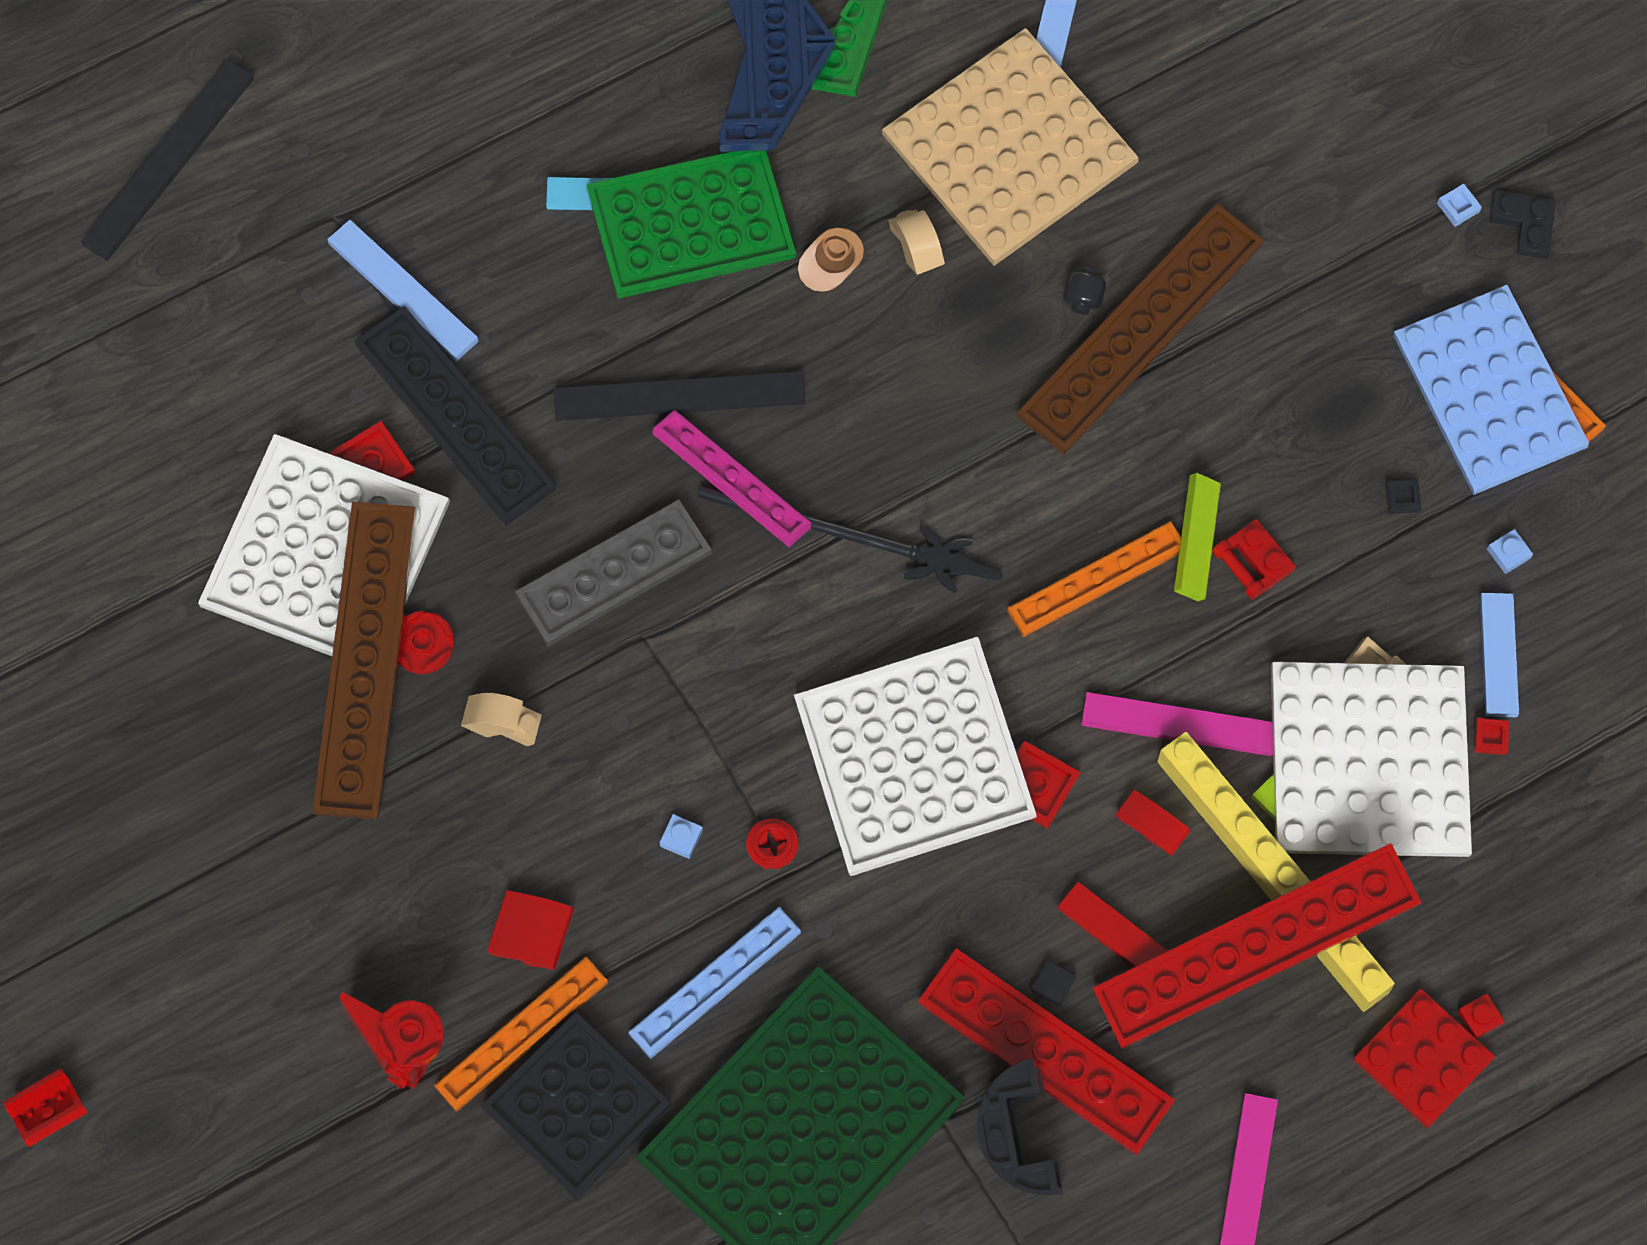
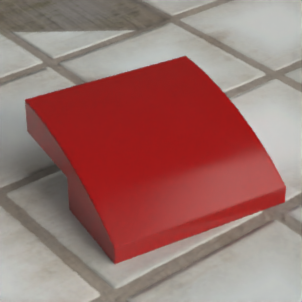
M507 890L487 952L492 956L522 961L528 966L555 970L574 908L541 897Z

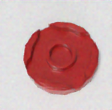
M415 611L404 616L398 664L405 670L415 674H430L441 669L450 660L454 651V634L449 623L438 614L424 613V611Z
M405 1000L393 1004L383 1013L378 1024L376 1038L381 1052L389 1062L399 1067L416 1068L429 1063L438 1055L444 1042L445 1031L440 1016L432 1006L416 1002L415 1000Z

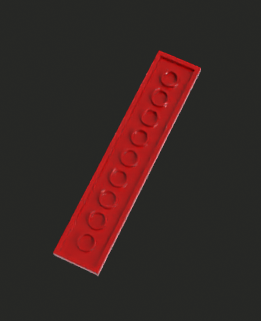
M1392 843L1101 983L1093 987V990L1123 1049L1422 904Z

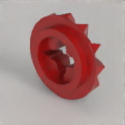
M765 819L754 825L748 833L746 840L747 852L753 863L762 866L765 870L768 868L779 870L781 867L791 864L798 852V837L795 830L785 821ZM768 833H771V837L774 838L775 842L782 843L777 846L776 856L771 853L770 848L764 849L763 847L768 843Z

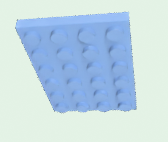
M1508 285L1394 331V338L1473 495L1588 448L1589 442Z

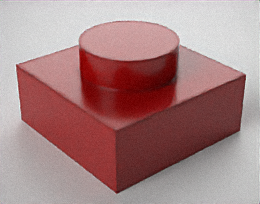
M1477 718L1474 732V752L1506 755L1509 743V721Z
M1488 994L1483 995L1457 1011L1470 1034L1476 1039L1500 1027L1505 1022Z

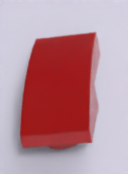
M1136 790L1131 793L1115 815L1121 822L1142 834L1147 841L1170 856L1175 853L1191 831L1190 828Z

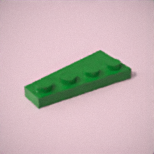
M888 0L848 1L840 13V20L834 28L831 27L830 29L835 37V50L812 89L857 97Z

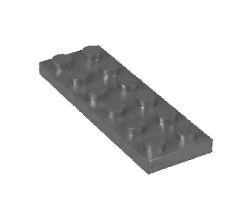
M677 500L515 591V596L543 641L549 647L712 554V549L680 500Z

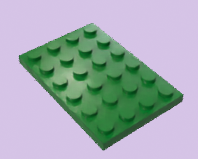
M766 150L733 151L586 184V190L617 299L796 258V251Z

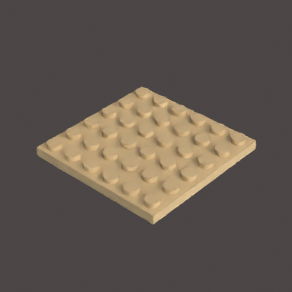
M1026 28L882 129V135L993 266L1138 163L1139 158Z

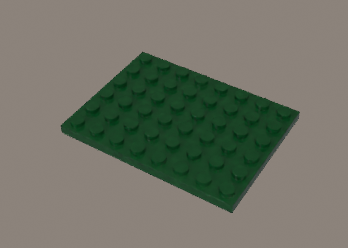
M817 967L636 1157V1161L727 1245H833L965 1102L966 1098L820 967Z

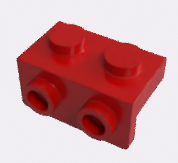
M58 1069L3 1102L5 1109L14 1121L28 1148L88 1113L63 1069Z

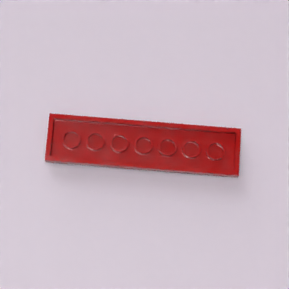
M957 948L918 1000V1004L1008 1067L1032 1058L1038 1061L1044 1092L1136 1156L1175 1102L1174 1098Z

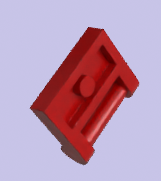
M1257 519L1229 539L1220 542L1212 550L1216 558L1222 559L1247 589L1245 593L1251 600L1257 598L1290 575L1296 568ZM1235 548L1238 549L1262 578L1261 580L1256 581L1232 551Z

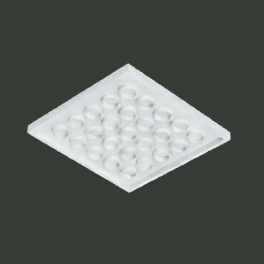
M274 434L198 604L204 609L332 656L352 502L416 507L417 512L406 594L407 602L450 500L445 496Z
M978 637L794 695L850 876L1037 817Z
M1272 662L1271 697L1275 839L1287 853L1367 855L1392 843L1397 855L1469 857L1472 854L1464 666Z

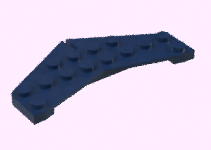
M727 0L746 49L726 117L723 119L721 126L720 152L771 150L778 146L834 52L835 37L808 0Z

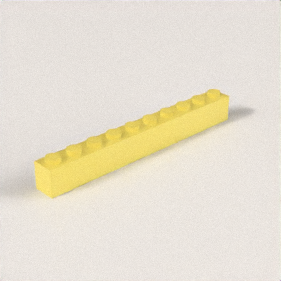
M1187 732L1161 749L1157 761L1271 901L1311 882ZM1356 936L1317 954V957L1363 1013L1389 994L1395 984Z

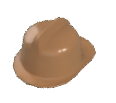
M836 227L826 230L816 238L801 256L798 265L800 279L807 287L814 291L824 292L834 289L846 279L863 259L864 247L862 240L856 233L846 228Z

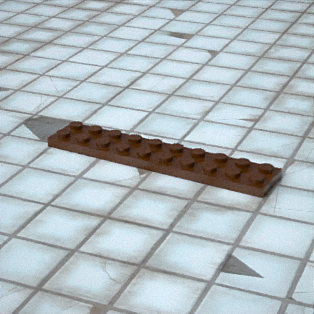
M1216 203L1017 412V417L1065 455L1263 246L1264 240Z
M352 502L312 810L314 815L379 820L417 512L416 507L364 502Z

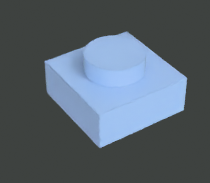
M1464 184L1440 197L1437 202L1454 227L1478 214L1481 210V205Z
M1515 529L1489 544L1487 548L1505 574L1531 559L1533 555Z
M673 814L660 841V847L690 859L702 834L703 827Z

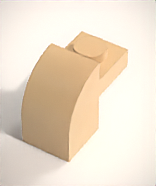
M917 210L903 211L897 217L888 220L890 230L902 244L906 263L917 275L945 264L937 234L924 210L919 212Z
M480 693L468 697L461 726L485 737L503 735L525 746H530L535 743L542 715L522 706L523 701L495 693Z

